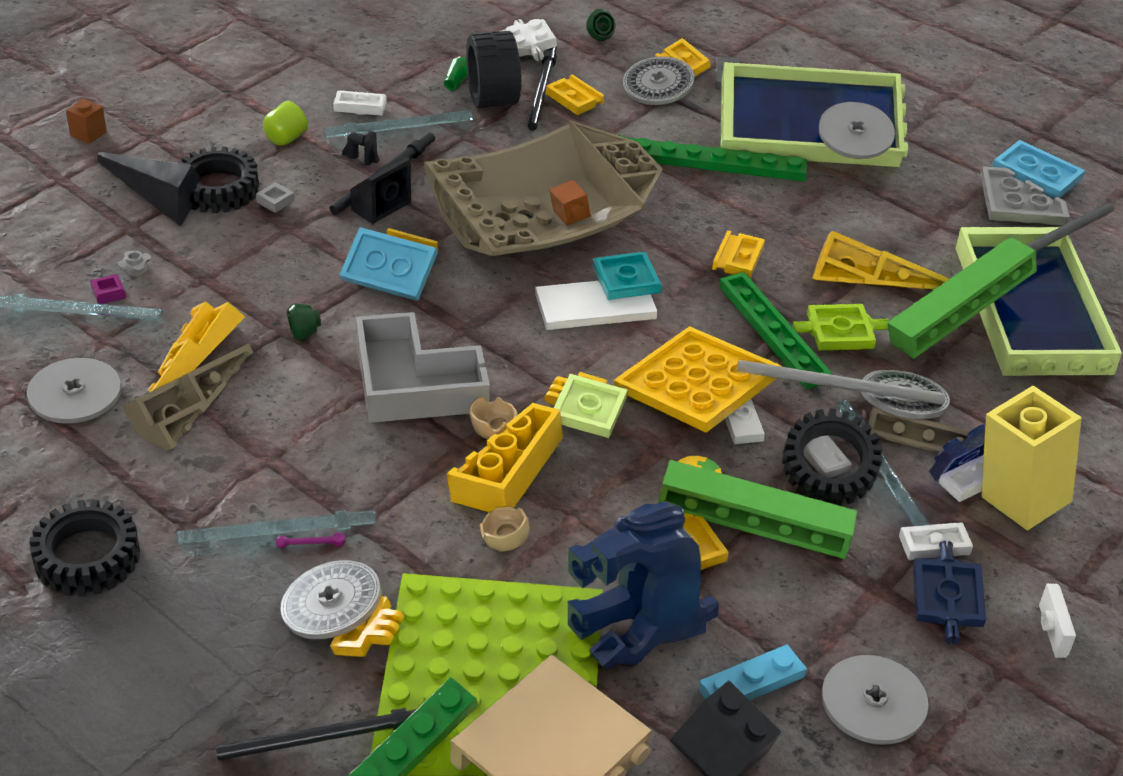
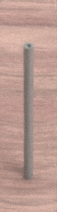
M739 360L737 364V372L941 405L945 401V393L743 360Z

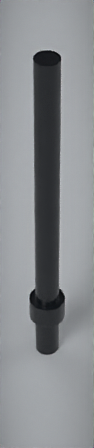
M557 46L547 49L542 59L543 68L528 121V128L530 130H535L538 126L546 94V85L549 83L552 67L555 66L557 60Z
M429 132L421 139L412 141L407 145L405 151L374 174L406 157L410 159L413 157L417 158L425 151L428 145L435 141V136ZM350 192L329 207L332 214L337 215L351 204Z
M406 707L393 709L391 714L218 745L216 746V754L218 760H224L393 728L395 731L417 709L407 711Z

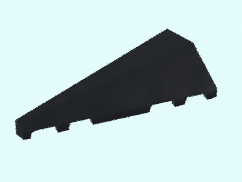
M104 152L98 153V163L102 167L104 166L129 188L158 208L165 216L167 215L177 225L181 226L193 206L189 201V197L201 179L192 165Z

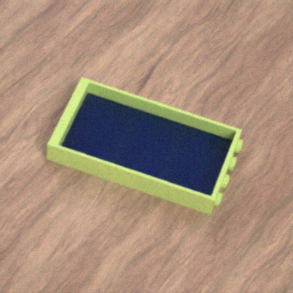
M724 62L721 83L720 147L737 151L747 150L753 153H772L778 156H797L807 159V161L900 167L902 158L907 157L908 142H904L907 133V123L903 122L906 114V103H902L905 94V84H901V74ZM844 102H859L874 106L884 112L892 121L895 129L893 143L885 153L874 158L853 159L842 156L832 151L822 141L819 135L821 116L830 107Z
M961 227L955 249L961 265L965 269L1009 237L1026 245L1059 227ZM1069 235L1036 251L1037 272L979 312L1003 376L1115 375L1122 352Z

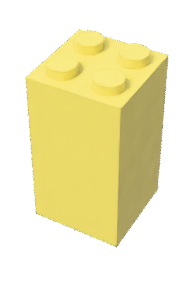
M1031 386L986 414L981 497L1027 531L1071 503L1074 494L1082 417L1035 386Z

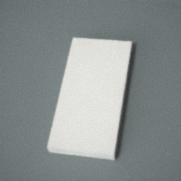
M599 281L539 286L535 288V295L546 330L657 319V309L651 294L607 300Z

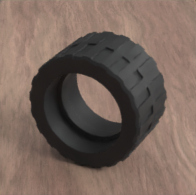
M511 31L470 34L466 44V66L469 90L474 105L477 108L518 104L521 97L522 79L520 56L513 33Z

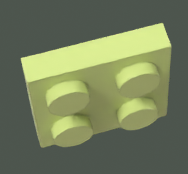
M569 374L554 408L560 410L562 425L609 438L626 400L627 389Z

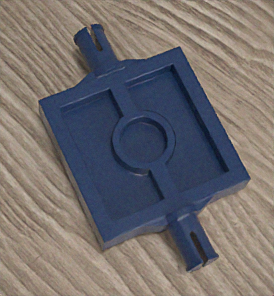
M942 541L939 543V558H915L913 563L916 621L945 625L946 643L950 644L952 641V644H957L960 642L959 626L984 627L986 622L981 564L966 563L954 559L953 543L948 541L946 546V541Z

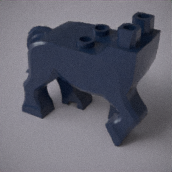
M670 502L644 504L632 510L626 516L622 515L615 521L614 527L600 534L590 543L584 546L574 545L569 547L568 573L581 588L592 583L597 577L607 586L617 580V574L619 573V586L587 600L574 599L568 601L567 625L582 641L610 624L622 620H634L626 634L621 636L611 629L590 649V654L603 668H612L618 664L634 666L661 643L678 642L706 633V623L718 616L719 604L711 595L699 599L700 585L702 583L700 550L698 544L683 528L685 523L684 510L679 505H674Z

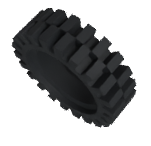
M222 146L221 151H217V147H211V151L207 152L205 148L199 149V155L193 151L189 153L190 158L184 156L182 162H178L180 164L192 165L200 177L206 174L221 172L231 173L240 177L234 183L218 187L197 184L189 197V201L193 204L191 208L193 210L200 207V212L206 213L208 208H211L212 213H218V209L223 208L224 213L230 212L229 207L231 206L238 210L240 209V203L244 206L248 205L249 199L254 200L256 198L255 194L259 192L257 163L254 162L252 156L248 157L246 152L242 151L239 154V149L233 148L228 152V147Z
M830 408L828 416H825L823 409L816 410L815 417L809 412L804 415L803 421L799 418L795 422L794 428L791 427L782 457V464H785L783 469L785 476L790 475L788 482L791 486L798 484L797 492L800 495L808 491L810 492L809 498L816 499V496L822 497V501L829 503L830 499H834V504L842 506L843 499H846L848 504L854 503L856 496L859 499L863 498L867 490L870 491L877 479L883 456H881L882 444H877L879 440L877 433L870 435L872 427L868 423L863 427L860 426L861 417L856 415L853 421L848 420L850 414L848 411L843 410L842 416L837 417V409ZM820 436H837L848 441L857 450L860 457V467L855 473L845 478L833 479L821 476L807 464L804 457V448L810 441Z
M92 499L90 507L85 506L84 500L77 501L78 508L72 509L70 503L62 505L63 513H60L55 508L50 511L51 520L43 517L39 521L40 527H34L32 531L33 537H30L29 543L37 577L41 578L42 584L45 586L50 584L51 590L56 593L63 588V593L67 596H71L74 589H77L79 597L86 596L87 588H93L94 595L102 593L100 585L105 584L108 590L116 587L114 578L122 583L127 579L126 572L132 573L135 570L134 563H138L140 558V547L135 522L132 521V516L129 513H124V508L118 505L114 509L112 502L106 501L101 508L99 500ZM83 531H103L110 534L116 540L115 547L107 556L88 564H67L54 555L55 549L62 540Z

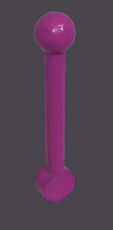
M335 533L332 537L287 538L279 536L276 539L277 547L282 549L288 545L332 543L334 546L339 547L345 543V535L342 533Z

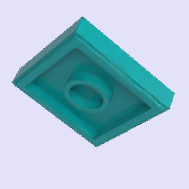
M646 252L593 258V268L607 300L661 293L662 284Z

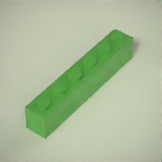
M1009 237L888 322L890 344L910 357L916 358L1037 272L1036 250Z
M674 460L669 461L658 503L670 502L674 505H679L683 507L684 513L692 514L694 518L695 515L702 516L709 522L843 559L847 555L853 537L857 510Z

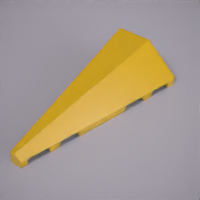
M834 231L828 234L812 279L820 281L931 290L941 286L950 279Z
M206 301L193 307L190 312L193 318L189 324L185 323L181 328L182 334L173 343L158 371L161 375L157 383L151 384L148 391L151 392L195 370L245 316L229 302L215 309Z

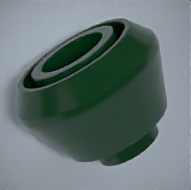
M597 9L588 16L586 30L595 40L605 41L612 37L615 32L616 22L608 10Z
M293 303L288 307V323L295 340L304 342L317 333V327L321 326V319L317 309L313 310L310 305Z

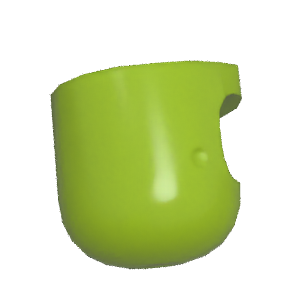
M288 100L281 103L265 116L263 131L273 144L284 146L292 143L307 132L309 124L307 117L300 107Z

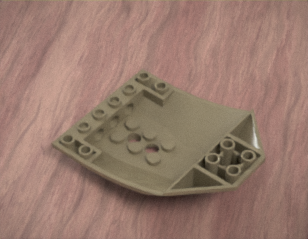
M569 120L568 125L514 147L472 157L462 156L454 159H437L436 161L424 163V168L444 221L464 248L490 256L561 245L613 227L643 208L663 170L637 141ZM574 180L588 196L591 217L567 226L553 211L549 189Z

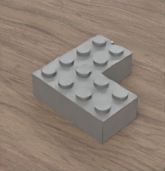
M415 312L356 317L357 347L368 423L469 414L471 404L479 397L483 396L489 402L490 384L481 345L421 350Z

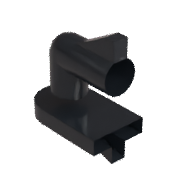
M369 130L366 135L355 132L348 134L347 144L342 150V155H346L350 159L358 158L360 145L364 146L365 165L370 166L372 162L378 163L380 161L377 154L376 132Z

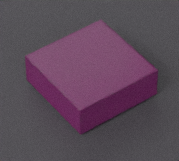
M118 274L90 280L91 289L98 305L126 298L125 289Z

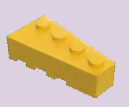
M532 403L506 424L507 429L503 433L491 436L487 440L485 448L478 453L473 451L468 455L463 466L459 469L454 467L446 473L451 502L489 513L496 508H514L563 439L560 410Z

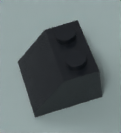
M406 157L350 189L351 211L374 224L411 203V159Z
M728 680L699 706L673 735L670 742L704 776H742L770 751L781 731Z

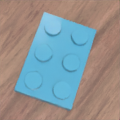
M1021 140L994 159L992 166L1012 170L1016 173L1015 178L1024 183L1027 180L1045 189V195L1052 198H1061L1080 182L1085 174V170Z
M360 227L339 276L343 281L418 301L438 252L435 247Z

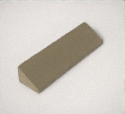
M876 407L872 409L868 423L872 427L870 435L877 433L881 440L967 462L984 455V434L925 419L900 417Z

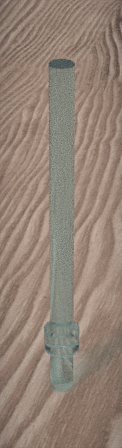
M470 110L361 124L348 122L343 123V126L324 128L325 138L345 136L347 138L351 132L362 134L367 133L369 130L379 132L472 120V114Z
M22 294L0 296V307L10 308L11 311L25 312L26 309L159 321L163 319V309L27 298L26 295Z
M842 400L838 403L837 407L841 413H843V410L850 412L848 420L853 421L856 415L862 418L860 414L855 413L847 400ZM863 418L860 424L861 427L866 424ZM881 453L883 459L879 472L913 525H929Z
M348 510L335 511L334 515L177 531V543H195L337 527V530L350 529V526L376 523L375 511L348 513Z

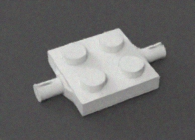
M518 19L519 22L515 20L514 25L507 27L506 30H502L513 33L520 57L533 55L534 59L539 61V59L542 60L544 57L542 51L557 46L556 37L544 19H533L527 24Z

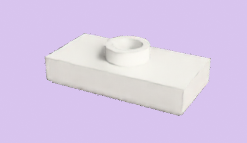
M337 91L333 109L334 112L383 116L386 95Z
M751 399L725 418L734 444L764 441L765 433Z
M828 435L813 439L804 448V456L821 476L832 478L851 470L852 463Z
M984 455L940 475L938 483L959 502L981 492Z
M1046 584L1039 604L1041 625L1043 630L1048 633L1055 658H1067L1074 643L1076 633L1060 586L1058 584Z

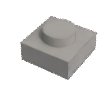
M276 182L256 193L257 203L275 213L295 201L294 192Z

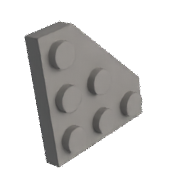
M982 166L980 176L989 220L1000 222L1015 221L1026 224L1041 223L1052 226L1068 223L1070 217L1064 200L1058 197L1053 200L1044 194L1045 189L1029 180L1025 181V183L1015 178L1016 173L1008 168Z

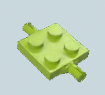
M863 304L808 305L807 316L809 321L793 322V329L797 333L810 332L812 334L818 351L874 349L876 338L873 331H888L889 319H872L866 313Z

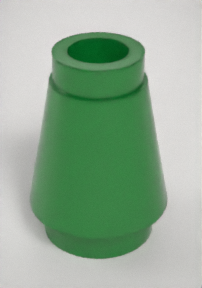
M457 57L451 61L444 80V86L451 91L456 90L468 79L465 57Z

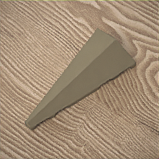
M246 344L122 406L136 433L166 451L175 448L179 439L191 429L193 422L199 415L205 412L227 385L226 382L233 374L237 373L241 368L240 365L253 353L250 344Z

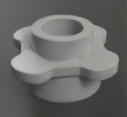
M127 251L124 253V259L118 262V266L120 269L125 270V273L128 275H142L147 271V262L151 261V256L148 253L142 254L139 251Z

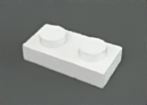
M963 522L901 527L899 534L908 560L940 557L939 543L942 541H946V546L948 541L953 543V556L970 555L973 548Z

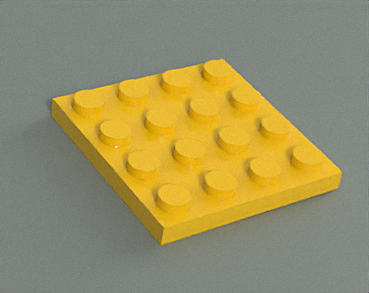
M689 326L614 379V386L627 389V396L707 433L777 379L737 372L739 360L780 367L781 365Z

